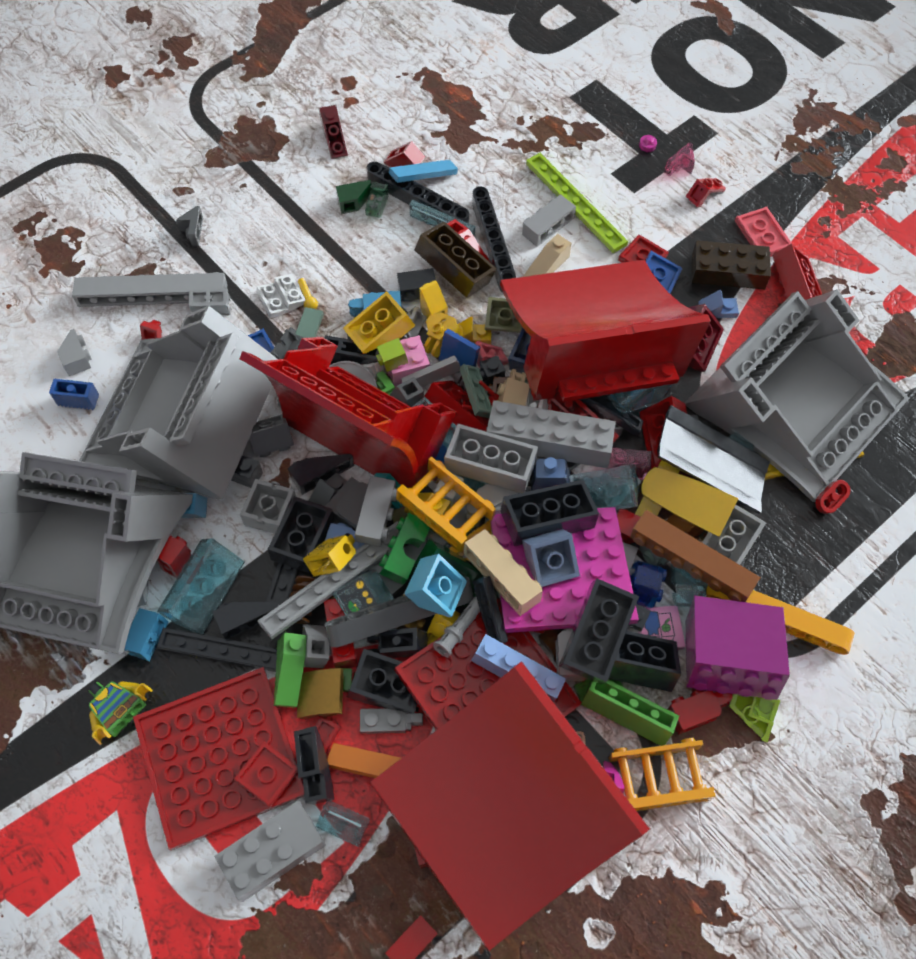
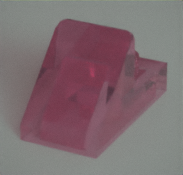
M689 142L667 160L664 173L671 176L675 171L678 172L682 168L692 174L695 164L692 143Z

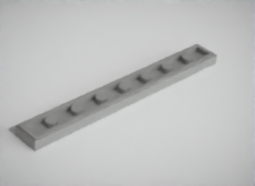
M398 521L388 527L387 540L382 541L381 547L364 544L356 550V554L340 572L321 575L258 620L259 625L270 639H274L381 561L384 554L388 555L390 548L387 546L391 537L396 536L398 533V529H396Z

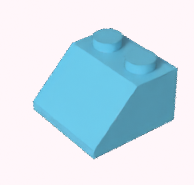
M436 554L420 559L404 594L420 608L446 617H452L467 580L441 555Z

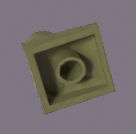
M488 297L485 330L520 333L522 325L511 310L506 298Z

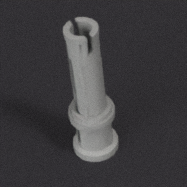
M477 597L472 599L452 626L446 627L445 633L440 640L434 642L435 650L442 656L449 657L451 655V650L457 643L462 641L463 633L479 614L480 608Z

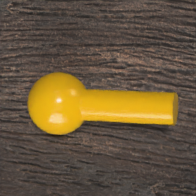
M298 279V284L306 299L303 304L304 308L316 309L318 307L317 299L311 296L305 279Z

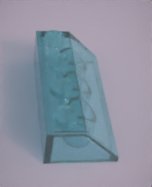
M201 539L157 612L173 623L197 634H203L213 617L212 611L217 610V607L221 604L245 561L215 539Z

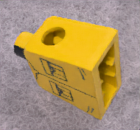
M349 533L329 538L305 556L303 560L313 576L340 572L356 554V550L353 547L355 539Z

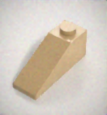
M556 234L544 246L523 277L554 273L570 257L572 243Z

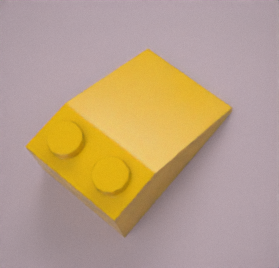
M386 291L344 326L343 329L362 353L365 354L376 349L377 346L396 338H402L416 325Z

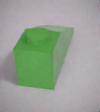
M284 633L278 640L274 706L297 707L305 662L306 635Z

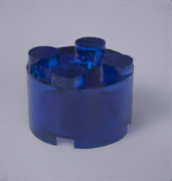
M635 560L631 569H634V572L630 575L633 594L639 596L638 605L651 609L663 597L661 585L666 579L667 570Z

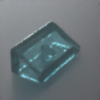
M327 801L322 808L316 827L353 845L359 846L370 819L337 803Z

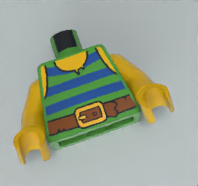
M111 681L106 687L99 682L94 683L89 688V693L94 697L89 703V707L92 710L89 718L93 739L101 745V740L105 736L108 738L111 735L116 737L133 717L146 706L143 701L147 699L144 696L148 691L152 692L153 690L145 683L138 684L122 681L117 684Z

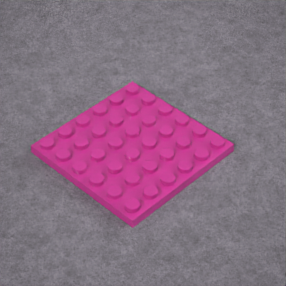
M615 507L597 508L599 516L595 528L571 533L580 576L542 587L541 602L521 616L500 595L502 619L506 633L574 628L589 587L596 578L633 594ZM502 514L495 515L494 519L490 520L491 533L498 539L502 548L512 554L516 563L526 569L527 574L534 581L526 561L523 544L514 546ZM636 606L629 624H637L639 621Z

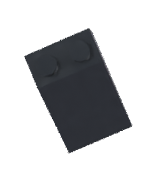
M363 649L346 697L365 704L414 714L417 706L416 700L394 670L395 667L403 662Z

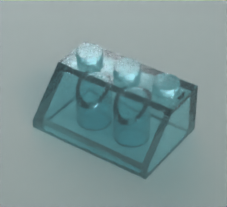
M635 464L569 475L570 482L584 480L597 508L615 507L618 510L638 506V480Z

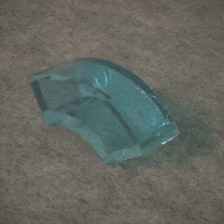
M671 564V584H675L676 593H672L675 606L690 607L694 595L706 597V590L703 589L704 586L701 580L694 579L685 570L676 568Z

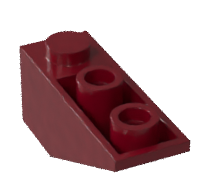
M336 105L320 107V120L331 159L348 156Z

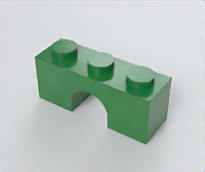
M408 513L405 518L401 517L396 525L398 533L396 536L391 537L387 546L390 548L388 555L384 554L379 563V566L382 567L379 574L401 585L408 580L415 564V560L405 554L404 545L411 544L419 548L425 541L430 529L428 525L411 513Z

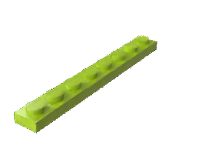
M541 153L526 160V165L557 197L561 194L576 206L575 215L613 254L627 246L628 240Z

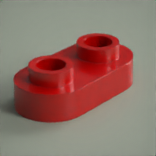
M844 480L831 482L816 498L815 503L818 511L823 514L835 512L849 497V484Z

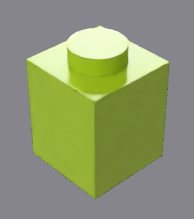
M399 338L377 346L379 354L376 355L380 367L384 365L387 372L398 368L400 365L408 364L405 350Z

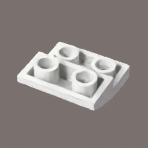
M292 274L275 277L274 283L260 285L256 288V292L270 318L293 311L302 306L306 300Z

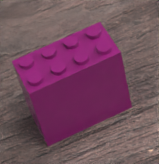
M694 595L685 621L686 687L696 690L717 691L722 694H738L743 697L753 696L766 700H778L790 676L784 607Z

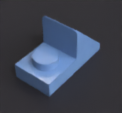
M721 290L698 302V305L706 304L716 318H737L739 315L737 299L723 298Z

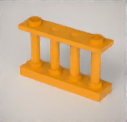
M430 457L428 459L429 472L412 488H407L402 484L396 490V500L457 551L461 552L467 541L466 534L483 516L492 521L496 508H494L492 502L487 499L484 500L447 470L441 461H436L433 457ZM437 476L445 485L428 501L423 502L417 494ZM453 489L461 498L444 515H439L434 511L433 507ZM467 503H470L477 511L460 528L452 526L450 520Z
M686 738L677 744L628 750L627 747L614 749V752L609 756V762L618 761L625 797L636 811L711 801L716 797L714 787L706 788V785L703 784L695 750H699L702 747V740L695 741L694 738ZM686 752L694 785L692 790L683 791V788H680L672 753ZM650 756H664L671 787L667 794H660V791H657ZM641 758L648 793H646L647 797L638 798L637 794H634L627 760Z

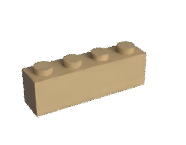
M485 529L465 542L464 555L484 577H491L493 587L519 616L541 602L543 592L541 585L529 577L526 569L516 563L512 554L502 548L498 539L493 534L490 535Z

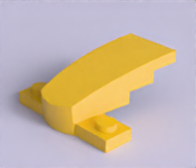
M661 460L658 468L654 467L647 473L642 483V494L644 497L635 513L636 515L641 517L645 510H648L658 516L661 508H664L693 525L720 537L739 498L697 480L680 475L679 469Z

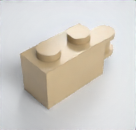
M512 369L510 376L504 383H500L497 394L499 395V400L497 401L526 406L529 392V384L525 383L526 374L524 372L522 374L518 373L515 369Z

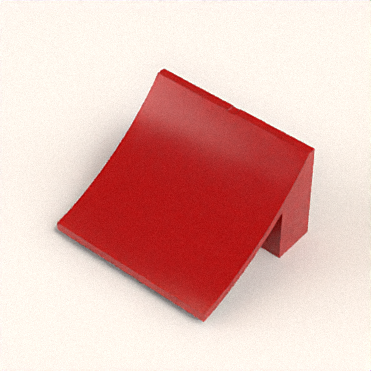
M645 260L500 281V287L511 310L525 331L531 336L524 371L534 401L553 398L557 386L562 401L566 402L678 383L679 377L684 376L711 322L708 314H702L686 307L668 293L651 272Z
M323 337L302 338L298 349L287 351L284 359L263 361L251 353L242 351L239 359L261 371L271 382L279 399L282 416L286 418L288 426L338 455L351 454L354 464L372 475L376 473H390L400 485L403 484L407 488H412L429 472L428 459L430 457L436 459L457 413L440 402L426 406L422 404L410 407L339 366L329 367L338 346Z
M522 661L419 745L370 782L487 951L494 948L504 938L579 880L650 830Z

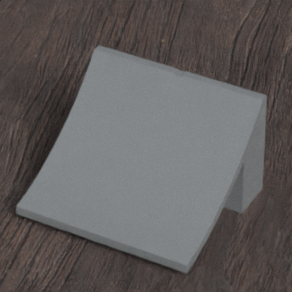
M838 289L807 300H804L798 291L792 293L685 402V406L697 415L725 430L761 457L770 461L771 465L796 485L812 502H816L818 495L831 482L836 481L909 400V397L891 379L869 362L850 336L849 332L860 320Z
M210 306L187 314L179 331L161 338L140 341L79 461L137 470V479L185 489L218 500L223 499L250 438L253 426L257 422L272 387L268 378L261 371L239 359L240 355L244 351L257 356L263 361L277 360V358Z
M22 452L20 471H0V627L115 654L124 653L133 617L149 576L169 536L191 505L193 495L135 485L137 470Z

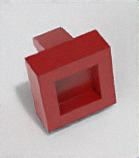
M156 320L151 322L143 321L140 324L141 339L161 338V322Z

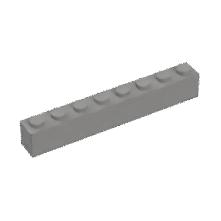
M218 272L74 278L72 297L78 307L189 303V289L227 288L228 284L225 274Z

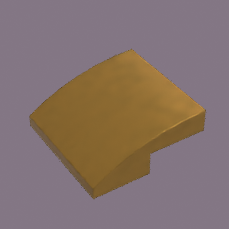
M323 669L302 674L297 718L304 720L316 716L330 717L342 714L344 669Z

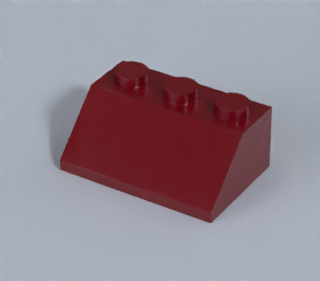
M701 304L688 308L702 314H708L711 322L688 367L705 372L724 328L706 304Z

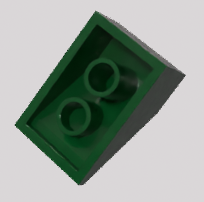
M429 539L415 561L409 578H412L421 558L439 554L463 577L470 578L474 595L475 590L472 582L484 577L470 561ZM470 603L461 605L459 607L465 609Z

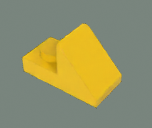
M473 316L459 323L463 327L467 340L473 343L479 341L491 344V330H485V325L473 324Z

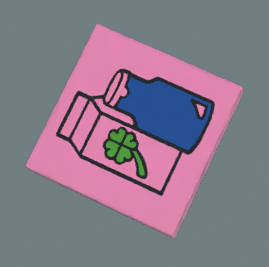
M678 606L646 608L651 610L642 632L638 630L637 632L639 634L677 641V648L684 649L686 646Z

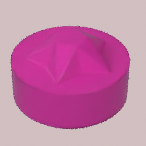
M645 135L640 139L639 147L644 152H652L656 149L657 140L651 135Z

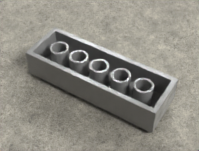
M493 401L487 432L538 446L537 456L553 457L555 459H565L568 462L608 468L616 421Z

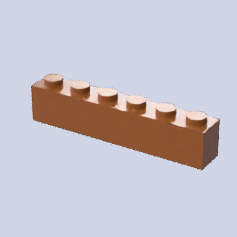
M645 510L632 530L630 538L636 544L647 547L656 556L667 559L674 567L685 570L694 579L705 582L712 590L725 594L732 601L746 602L761 578L648 510Z

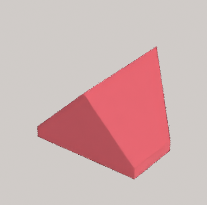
M479 341L474 343L480 346L477 359L479 369L481 361L497 355L503 365L509 363L501 347Z

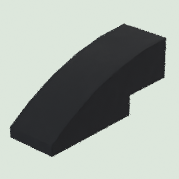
M313 726L294 731L298 778L303 779L305 803L315 805L335 800L330 769L317 727Z

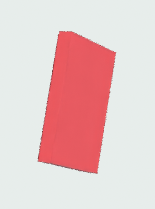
M768 207L735 218L736 224L749 244L770 247V257L792 243Z

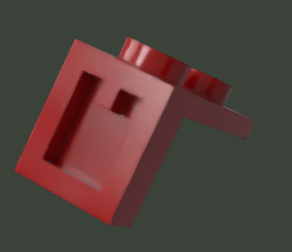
M718 178L697 179L685 197L696 207H701L711 192H724L726 188Z

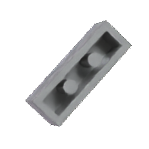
M560 194L555 199L550 200L545 207L540 208L532 217L525 219L522 235L538 247L574 219L576 206Z
M370 476L355 531L356 542L381 547L382 541L387 540L389 528L386 527L387 522L392 520L394 508H391L392 502L397 501L395 481Z

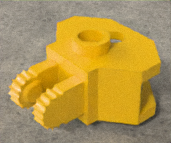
M442 312L430 315L426 321L427 335L429 337L423 347L427 354L431 353L432 356L438 357L441 351L444 332L450 329L465 338L463 327L457 324L454 317Z

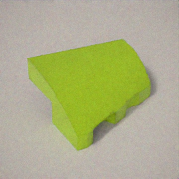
M733 694L729 707L764 742H768L780 700H766L760 697H743Z

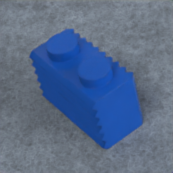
M53 379L49 394L57 406L61 405L62 407L69 406V408L76 407L77 409L80 407V409L94 410L99 398V393L91 382Z

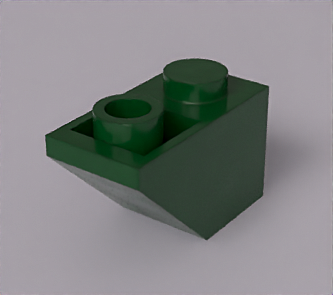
M370 180L336 186L341 214L356 212L361 209L372 195Z

